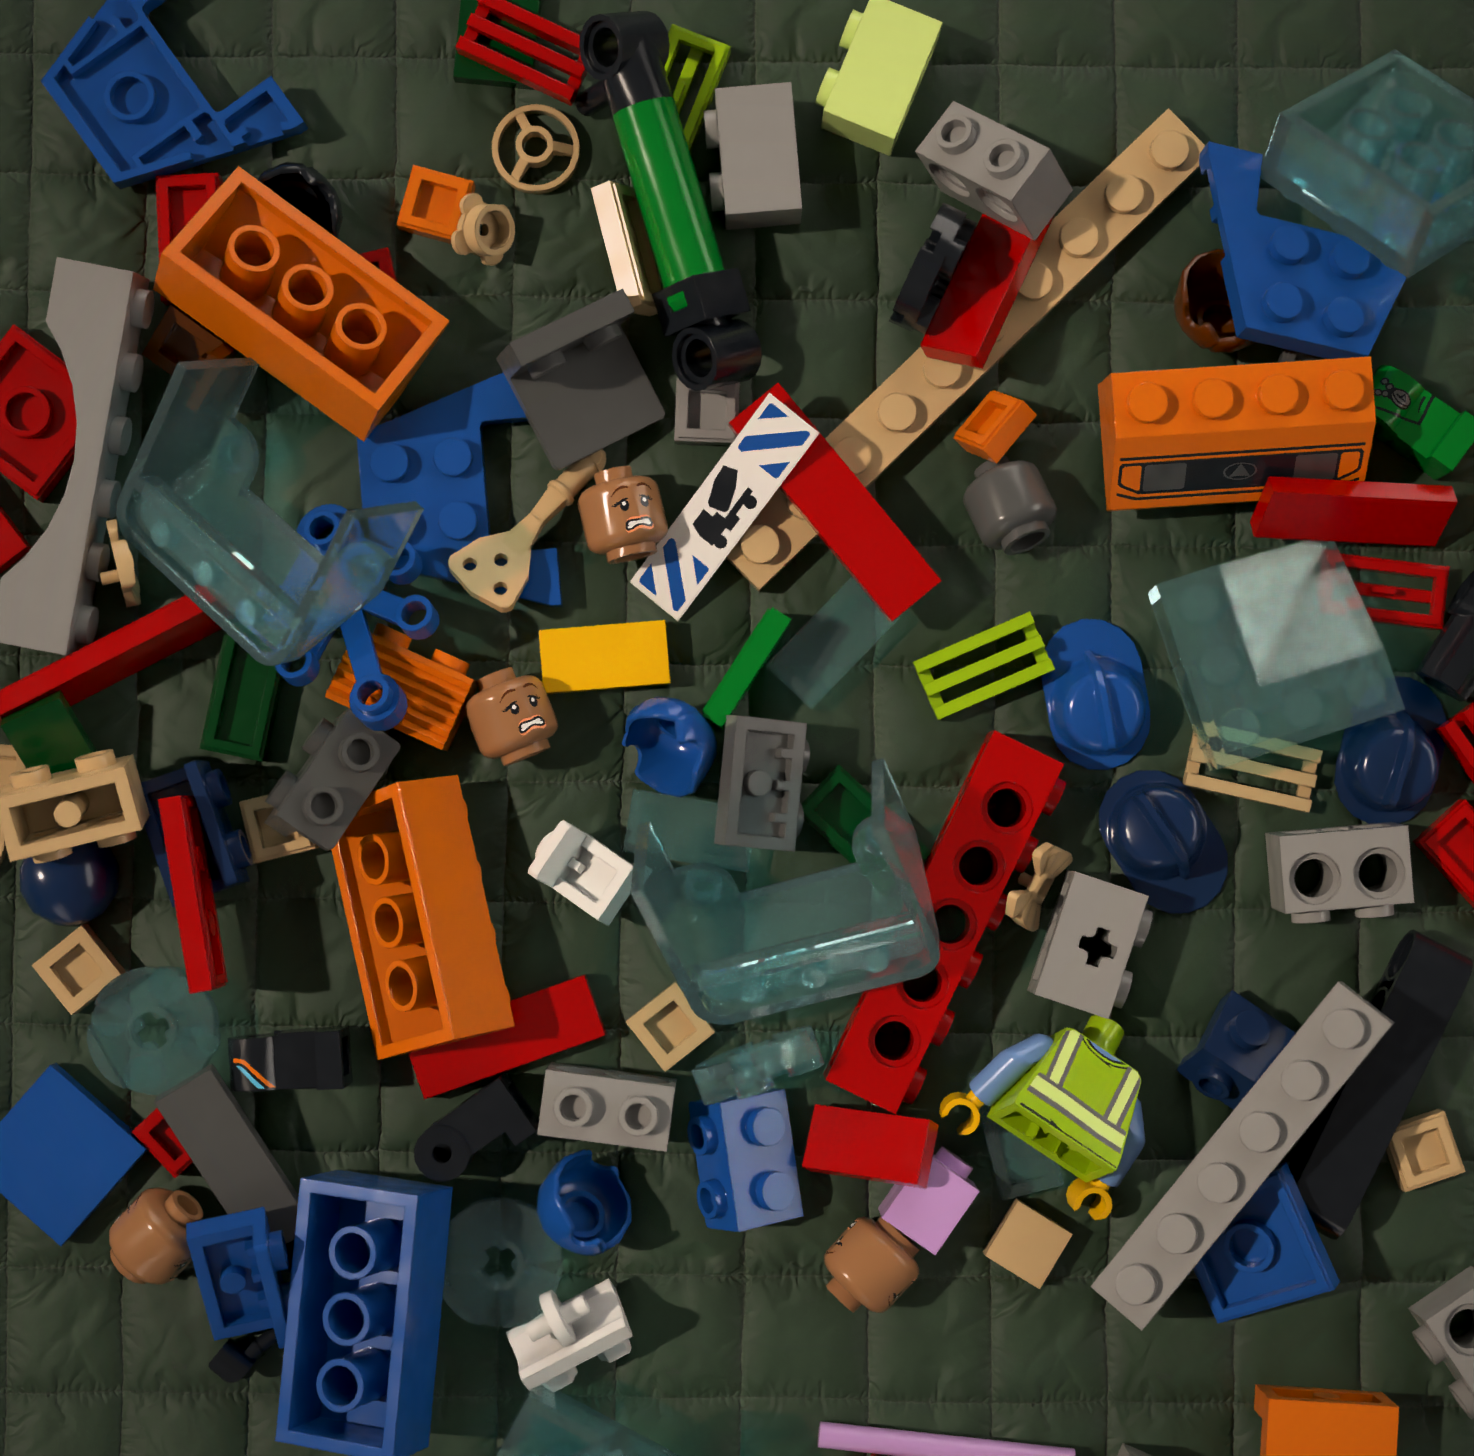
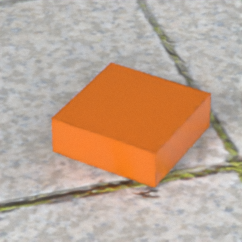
M413 165L396 224L398 229L451 244V236L457 230V224L462 215L459 208L460 201L466 194L475 193L476 185L474 181Z
M992 390L957 430L953 438L966 452L997 464L1037 414L1025 401Z

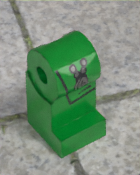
M1379 365L1373 374L1376 414L1374 433L1377 434L1376 437L1435 481L1452 472L1474 443V416L1467 411L1457 412L1426 391L1415 379L1403 371L1389 365Z

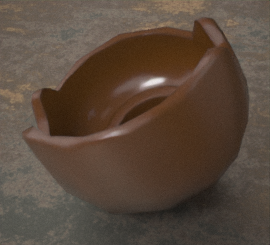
M1214 249L1195 255L1184 268L1177 287L1174 311L1182 331L1200 348L1208 349L1215 353H1232L1253 345L1255 342L1236 337L1220 263L1225 257L1224 250Z

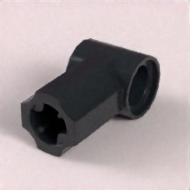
M1474 570L1463 581L1453 596L1447 611L1451 614L1450 618L1415 671L1426 684L1460 702L1466 701L1474 690Z

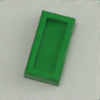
M773 607L771 610L767 609L703 708V717L721 730L724 729L726 715H733L789 628L791 618Z

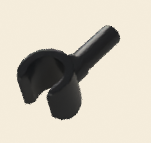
M274 1328L268 1329L256 1338L247 1350L230 1337L210 1361L209 1368L226 1382L234 1383L239 1381L248 1373L256 1361L265 1354L264 1352L277 1343Z

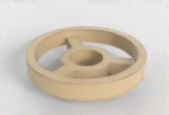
M531 104L516 108L501 120L493 135L492 156L500 176L511 187L528 194H545L560 188L573 176L580 159V143L575 127L563 113L550 106ZM543 114L555 118L566 127L571 135L573 145L553 141L551 134L545 128L531 126L526 115ZM517 120L521 129L516 139V150L519 160L510 176L501 164L499 146L505 130ZM532 137L544 139L547 142L545 152L537 157L527 155L524 152V145L528 139ZM554 155L572 157L564 173L549 183L530 185L520 182L529 167H543L552 160Z

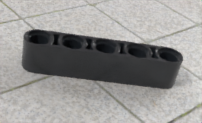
M1414 929L1404 935L1397 945L1369 1001L1370 1004L1391 1019L1394 1024L1308 1127L1289 1164V1169L1318 1233L1332 1240H1337L1345 1232L1353 1219L1472 973L1473 960L1470 957Z

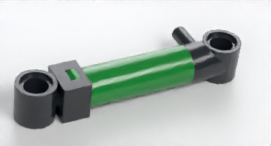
M649 11L594 15L584 23L580 33L579 49L586 71L593 78L601 81L578 93L575 98V105L582 115L588 117L607 106L610 108L664 289L653 293L652 297L664 337L677 335L672 350L673 366L676 374L687 388L694 391L749 381L756 375L761 365V344L756 331L748 322L741 319H733L751 311L739 269L725 270L684 135L664 68L669 56L670 47L668 31L663 21L655 13Z

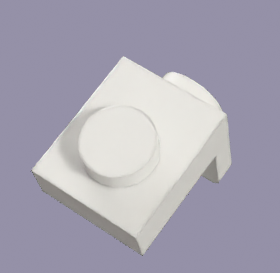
M565 820L560 821L555 830L548 833L537 847L535 860L528 869V874L536 880L553 888L596 920L608 926L644 874L643 871L594 837Z

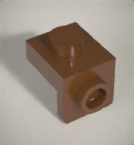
M173 303L168 307L142 352V355L188 387L181 402L191 409L209 395L218 400L229 388L239 371L237 367L231 364L238 351Z

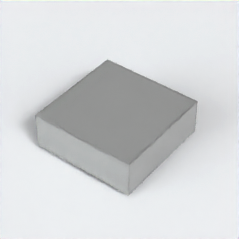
M677 378L675 444L730 446L737 437L728 424L739 415L740 383L694 391L687 388Z

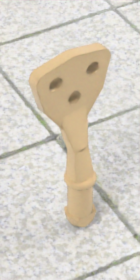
M602 449L568 466L556 480L549 481L548 489L533 510L510 531L480 537L450 556L448 560L449 572L470 596L502 613H507L514 608L529 580L532 546L545 524L565 506L572 505L574 497L594 477V474L605 468V451ZM503 558L507 560V564L498 566L495 564V561ZM467 563H474L476 568L466 570L464 566ZM498 587L507 589L506 593L502 595L496 594L494 590Z

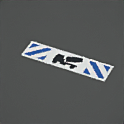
M769 393L668 529L666 536L657 544V553L648 556L630 583L675 620L679 621L819 435V432Z

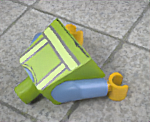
M1097 1015L1089 1018L1082 1034L1075 1029L1066 1027L1051 1036L1034 1034L1002 1050L970 1081L971 1091L968 1094L963 1092L950 1093L940 1104L939 1113L941 1119L947 1116L950 1110L957 1105H966L971 1109L969 1118L957 1128L959 1135H969L974 1132L980 1122L979 1109L984 1104L992 1106L987 1114L988 1118L1078 1177L1071 1182L1066 1192L1067 1202L1074 1211L1081 1207L1082 1201L1086 1196L1093 1193L1097 1194L1095 1201L1088 1210L1093 1220L1105 1219L1111 1213L1112 1199L1107 1191L1111 1186L1118 1187L1145 1145L1142 1104L1138 1099L1142 1082L1138 1071L1114 1056L1124 1036V1030L1115 1021Z

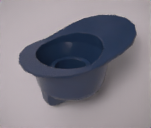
M1388 676L1371 682L1355 697L1347 716L1335 766L1334 784L1340 802L1352 816L1368 824L1383 822L1402 823L1410 820L1425 807L1438 779L1445 742L1435 729L1447 721L1441 702L1426 685L1410 677Z
M1138 770L1121 777L1106 792L1099 809V831L1107 849L1135 891L1149 896L1147 903L1150 906L1167 913H1190L1206 906L1221 891L1228 874V853L1219 832L1193 793L1178 778L1159 770Z

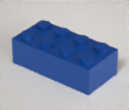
M334 1170L300 1178L275 1441L349 1456H410L429 1447L452 1186L345 1170Z

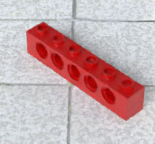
M996 730L987 733L931 849V853L925 861L824 1070L823 1075L826 1081L894 1114L897 1113L902 1101L910 1105L914 1102L927 1075V1070L919 1066L930 1043L938 1047L942 1044L954 1020L955 1012L947 1008L958 985L965 989L970 986L981 964L983 954L975 951L976 946L985 928L995 931L1005 915L1008 895L1004 894L1003 890L1013 870L1020 873L1025 871L1032 859L1033 851L1037 848L1039 839L1030 834L1041 812L1051 816L1061 799L1067 782L1058 778L1064 763ZM1001 789L1012 792L1020 804V812L1017 819L1006 827L995 824L990 819L987 811L990 797ZM973 847L983 848L992 859L991 874L985 881L978 884L968 883L962 877L959 869L962 855ZM945 905L957 906L965 918L963 932L951 941L937 939L931 928V920L934 913ZM918 963L932 965L937 973L936 988L930 995L924 998H913L907 995L903 987V978L906 971ZM888 1022H901L909 1029L910 1040L908 1046L897 1055L882 1054L875 1046V1036L878 1029Z

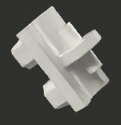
M609 1278L564 1302L560 1301L553 1290L539 1295L543 1313L506 1332L517 1359L521 1381L530 1391L542 1384L552 1393L573 1383L574 1377L578 1373L577 1365L595 1356H598L601 1361L611 1363L630 1353L632 1347L629 1338L633 1337L617 1290Z

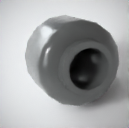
M1003 456L997 464L986 461L974 471L976 479L966 488L963 503L983 544L990 549H1003L1006 555H1016L1044 542L1051 533L1049 526L1054 522L1057 507L1035 464L1023 460L1010 462L1007 456Z

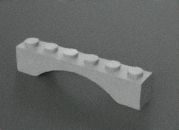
M60 257L56 259L46 323L61 349L73 386L77 419L74 461L65 494L48 528L26 556L0 579V643L67 656L85 647V644H91L96 636L99 610L97 607L92 606L96 581L102 582L100 573L108 570L110 561V547L108 544L103 543L106 521L108 518L113 519L120 504L121 484L114 479L119 455L124 456L127 453L131 442L132 421L131 418L126 417L130 392L135 393L138 390L143 374V357L141 354H137L141 328L147 329L149 327L155 304L154 293L148 290L150 280L133 271Z
M1337 982L1090 1287L1142 1331L1374 1049L1394 1022L1344 982Z

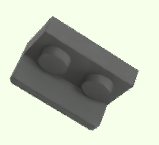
M726 715L714 844L795 852L796 837L800 834L804 821L803 807L800 803L802 774L806 771L810 758V747L806 739L807 723Z

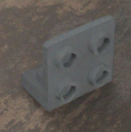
M623 288L510 342L496 358L554 470H562L660 421L665 416V411L621 327V324L635 312Z

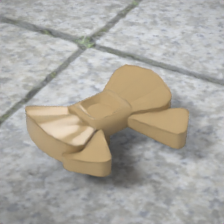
M117 519L106 521L117 569L100 573L102 585L120 582L126 607L140 605V585L134 572L133 555L127 541L119 539Z
M1045 842L1033 851L1034 876L1023 872L1018 878V883L1027 887V889L1012 890L1007 896L1005 915L1011 917L1017 925L1031 932L1039 928L1041 905L1054 879L1073 862L1071 853L1048 842Z

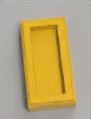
M665 620L538 630L542 682L547 694L671 684Z

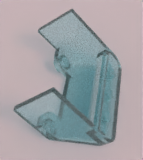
M251 357L178 362L119 495L116 506L119 528L123 536L256 661L266 666L296 661L382 592L424 508L416 501L346 511L323 556L249 489L258 470L259 449L253 434L235 417L259 364Z
M884 758L871 762L872 816L860 822L853 832L852 850L857 862L740 893L730 873L718 865L700 862L674 868L651 823L647 822L638 825L630 894L691 1009L699 1018L712 1024H734L916 979L930 973L937 966L940 959L939 931L917 834Z

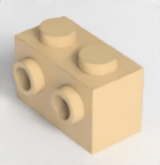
M106 749L75 758L76 768L51 774L49 765H39L10 774L11 784L5 785L0 790V827L10 862L32 857L36 864L45 863L72 854V847L97 841L98 847L104 848L126 843L137 838L136 831L143 829L150 814L133 754L115 758L114 750Z

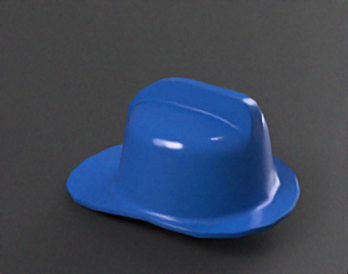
M1081 619L1065 625L1049 640L1045 649L1048 657L1051 658L1055 670L1041 676L1050 730L1056 746L1071 762L1087 769L1109 770L1127 763L1142 749L1150 732V706L1141 659L1134 642L1121 628L1104 620Z

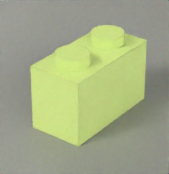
M869 0L864 13L853 9L839 44L840 47L848 49L840 71L828 68L815 104L824 107L821 128L891 156L937 45L943 22L890 0Z

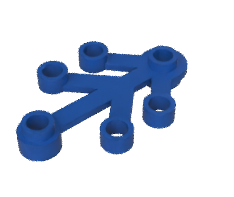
M335 504L318 506L309 511L297 527L296 544L301 555L283 587H277L268 591L260 602V613L272 628L277 631L292 630L302 621L304 616L302 603L324 570L328 583L327 591L299 641L286 644L279 650L275 658V667L277 672L293 686L301 687L310 684L317 677L320 670L319 660L340 624L356 679L349 697L350 708L353 714L367 728L374 731L389 730L399 724L404 718L408 701L405 692L395 680L382 672L365 612L400 626L408 637L416 640L425 639L436 631L440 620L439 614L431 602L424 596L411 595L403 599L355 579L349 559L381 569L391 582L398 585L409 584L420 575L423 566L422 559L413 546L406 541L396 540L385 544L360 534L356 519L346 508ZM334 527L328 537L318 539L326 529ZM405 555L409 556V561L403 568L398 570L392 569V565L397 558ZM290 602V607L284 615L274 617L275 609L280 604ZM426 610V616L420 623L415 625L408 624L409 618L414 612ZM306 657L305 664L300 670L289 672L290 665L295 659ZM383 689L382 696L378 702L372 705H365L367 698L373 692Z

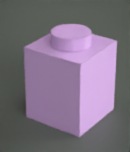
M941 1146L936 1155L933 1154L927 1189L894 1184L878 1207L882 1219L936 1255L980 1192L975 1183L967 1178L973 1168L960 1157Z

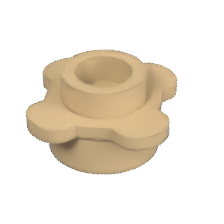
M477 193L466 194L459 204L462 215L458 221L457 230L451 236L452 247L459 255L471 253L480 257L482 263L486 266L497 265L502 260L504 253L511 247L515 237V223L510 210L502 204L484 203L482 197ZM481 224H482V235H480V225H481Z

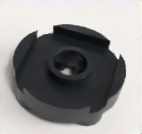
M946 203L941 205L930 227L932 229L929 239H926L915 258L895 303L894 312L889 322L911 332L916 330L923 334L926 333L952 279L951 276L958 261L962 257L977 225V222L966 218L967 213Z

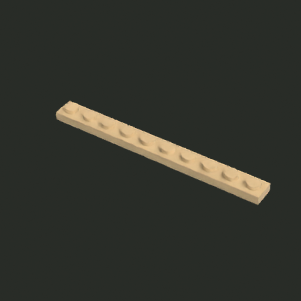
M1169 108L1052 220L983 369L928 358L920 347L825 438L866 489L1200 168L1199 156L1205 145ZM778 488L726 559L760 592L818 534L781 489Z

